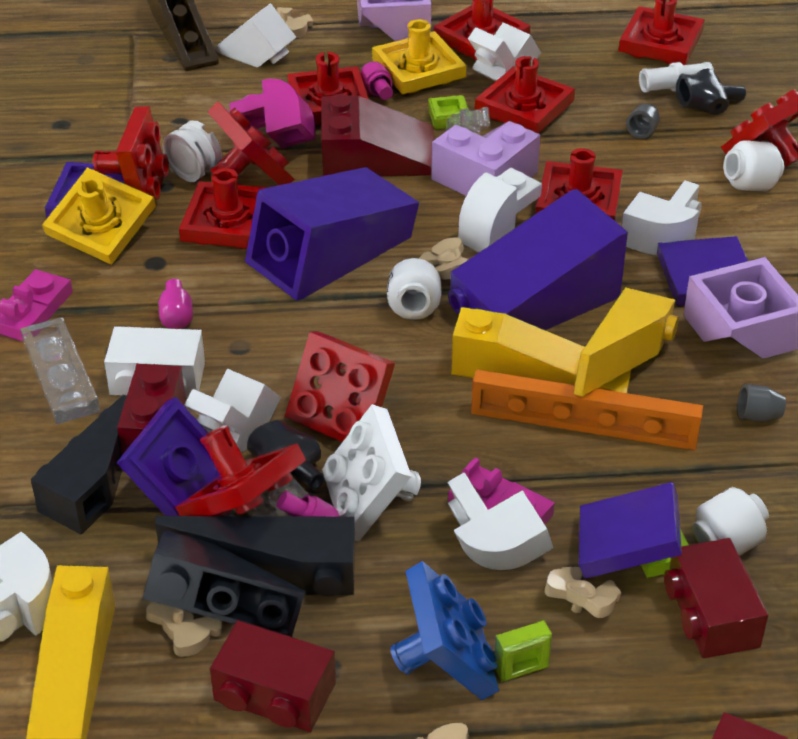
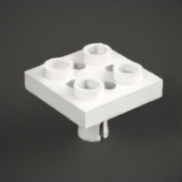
M371 405L362 418L352 426L349 435L335 453L328 457L325 466L322 468L333 506L337 509L339 516L355 517V541L361 540L396 496L407 501L413 500V494H418L421 485L419 473L408 468L388 410L375 405Z

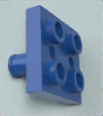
M423 561L406 570L419 631L391 645V654L401 672L404 671V674L408 675L432 660L481 700L498 692L499 688L494 672L498 662L494 651L486 642L483 627L487 625V621L480 605L473 598L467 600L457 591L448 576L445 574L439 576Z

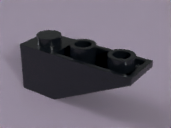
M124 394L109 408L104 409L95 421L78 436L72 438L59 454L48 464L43 465L30 479L37 511L81 535L113 505L122 469L117 464V461L122 456L117 426L127 397Z
M164 530L153 556L142 599L233 624L239 620L292 637L305 590L214 543Z

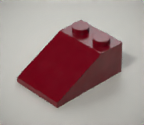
M336 94L321 97L323 176L365 167L379 176L432 175L433 125L361 96Z

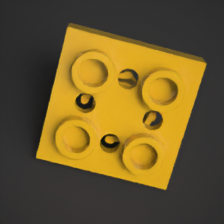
M416 19L408 23V38L372 47V60L384 65L392 77V83L401 94L416 93L421 89L436 85H446L452 81L466 78L467 65L435 31L430 32L431 24L426 20Z
M87 167L45 220L42 227L46 235L112 265L155 209L156 204L153 196ZM119 223L121 224L120 227L113 228L114 226H117Z

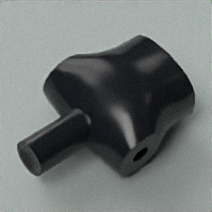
M706 68L696 74H680L676 82V96L683 108L695 109L716 115L726 111L729 106L728 100L743 101L746 96V88L744 86L723 85L715 71Z
M281 420L267 422L250 434L247 441V450L254 457L298 443L306 461L291 471V474L297 476L311 489H317L322 485L324 474L312 465L321 459L320 445L313 436L300 432Z

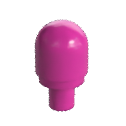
M379 62L365 64L360 74L367 92L383 100L389 99L393 94L390 73Z
M170 279L166 282V290L161 293L158 300L159 318L167 329H185L193 319L192 298L182 288L180 280Z
M284 491L276 504L278 509L290 516L340 517L334 506L316 496L305 495L300 499L290 492Z

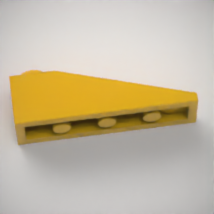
M625 287L581 352L574 394L584 396L658 355L666 340L672 342L679 322V317L672 315L675 299Z
M461 307L452 338L451 375L474 378L477 369L575 385L580 355L585 347L504 313ZM631 370L597 389L627 393Z
M57 565L46 607L26 739H87L116 607L108 567Z

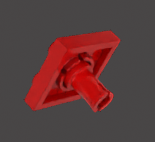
M473 0L471 6L434 25L433 32L435 31L450 48L477 61L478 59L474 55L476 51L468 40L475 27L495 35L504 22L530 34L531 25L494 8V0Z
M655 0V9L638 6L619 40L618 52L627 53L636 58L647 57L661 60L667 64L680 62L682 65H687L703 32L705 19L676 14L675 10L678 0H669V2H666V0Z
M324 52L316 56L317 71L287 74L288 84L294 88L311 108L315 126L321 125V97L345 94L348 96H361L369 100L358 66L339 68V56L333 52H327L328 65L325 62Z
M522 56L516 59L515 67L513 66L475 99L474 111L496 121L504 123L510 121L522 125L524 128L539 134L574 102L575 88L539 76V61L536 58L532 60L531 56Z
M793 89L776 100L777 106H772L769 102L750 115L754 121L750 122L748 119L730 131L732 138L721 146L725 155L740 141L761 142L768 140V142L778 148L784 162V168L798 160V143L787 126L798 117L797 90Z
M217 101L207 111L232 139V144L234 145L210 169L212 173L218 169L229 168L236 171L239 175L252 163L259 166L278 185L292 183L295 180L285 169L289 164L288 160L274 146L268 150L267 148L272 143L256 127L251 126L247 129L251 123L235 107L229 112Z
M150 106L134 107L117 150H96L93 155V167L95 171L101 174H122L126 185L153 196L154 200H159L162 181L169 174V160L166 154H162L160 126L157 121H153Z
M585 148L575 149L571 152V164L546 161L541 182V197L537 199L535 214L569 191L577 189L615 221L623 170L594 166L596 154Z
M229 168L216 170L213 173L212 182L198 181L179 227L180 241L246 249L249 242L258 190L264 189V187L238 185L237 172Z
M309 332L284 417L343 442L349 435L352 426L362 418L371 405L382 407L395 362L322 332ZM317 376L320 377L317 380V384L321 385L320 388H317L314 384V379ZM329 406H332L334 408L330 410L332 418L329 417L327 414V408Z
M228 425L209 432L206 436L200 438V442L206 448L219 476L175 507L180 516H226L232 509H235L237 514H242L255 508L264 501L261 496L264 491L270 492L289 483L293 479L291 471L306 461L298 443L245 460L229 431Z

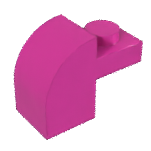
M264 79L262 80V94H250L241 100L229 103L230 111L235 107L251 123L247 129L251 126L257 129L266 126V133L281 148L316 139L314 116L311 108L294 88L285 81Z

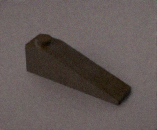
M147 0L155 20L185 71L219 64L218 56L194 0Z

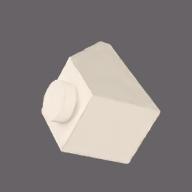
M270 3L215 46L214 49L220 55L258 68L268 59L272 64H275L289 53L286 45L293 41L296 36Z

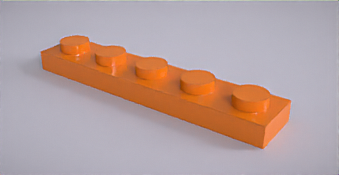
M477 369L475 371L472 382L471 414L696 450L703 405L604 389H595L584 396L574 394L575 385Z

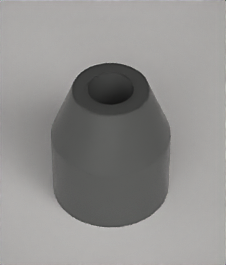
M641 104L634 108L626 120L627 130L632 136L644 139L652 135L660 122L657 107L653 104Z
M747 383L742 385L737 401V415L739 419L765 422L783 417L786 408L785 396L767 386Z

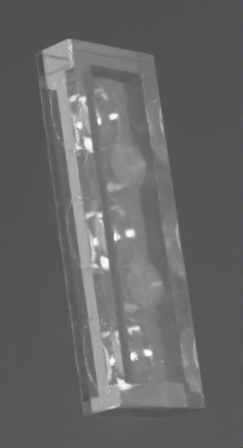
M63 317L20 328L24 346L56 425L100 412L98 397Z

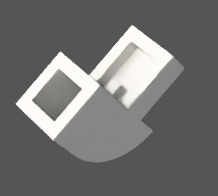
M504 22L495 35L475 27L468 38L476 51L474 55L478 59L472 69L494 81H497L513 66L515 67L517 58L531 56L533 60L534 58L537 59L541 54L530 34Z
M509 168L498 177L485 172L473 184L463 202L459 216L458 238L462 239L464 245L477 252H481L515 229L516 214L541 197L542 183L513 168Z
M684 181L670 201L639 192L623 213L622 228L628 232L626 247L643 253L657 255L658 242L695 240L698 218L702 208V203L697 201L699 185Z
M227 369L213 397L192 389L184 406L199 415L197 421L208 433L228 425L232 437L240 452L247 450V441L250 434L259 426L270 421L281 397L265 384Z
M465 472L448 481L455 498L448 502V505L460 524V527L455 529L454 532L464 552L477 564L494 570L515 569L554 548L548 529L523 490L488 510Z
M22 532L0 545V642L11 636L22 625L28 628L35 636L43 631L46 607L53 583L46 555Z

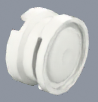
M199 121L187 122L179 130H175L164 137L162 143L163 153L168 156L169 166L180 178L187 182H195L204 176L205 172H210V169L222 159V150L213 132L207 134L203 130L205 124Z

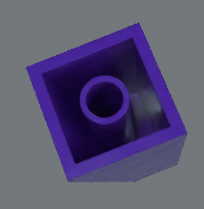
M367 167L260 189L257 193L245 262L296 301L304 299L411 238L419 202Z
M574 189L451 271V286L448 293L449 303L457 314L460 313L461 307L482 309L490 312L504 313L547 330L619 298L628 232L579 190Z

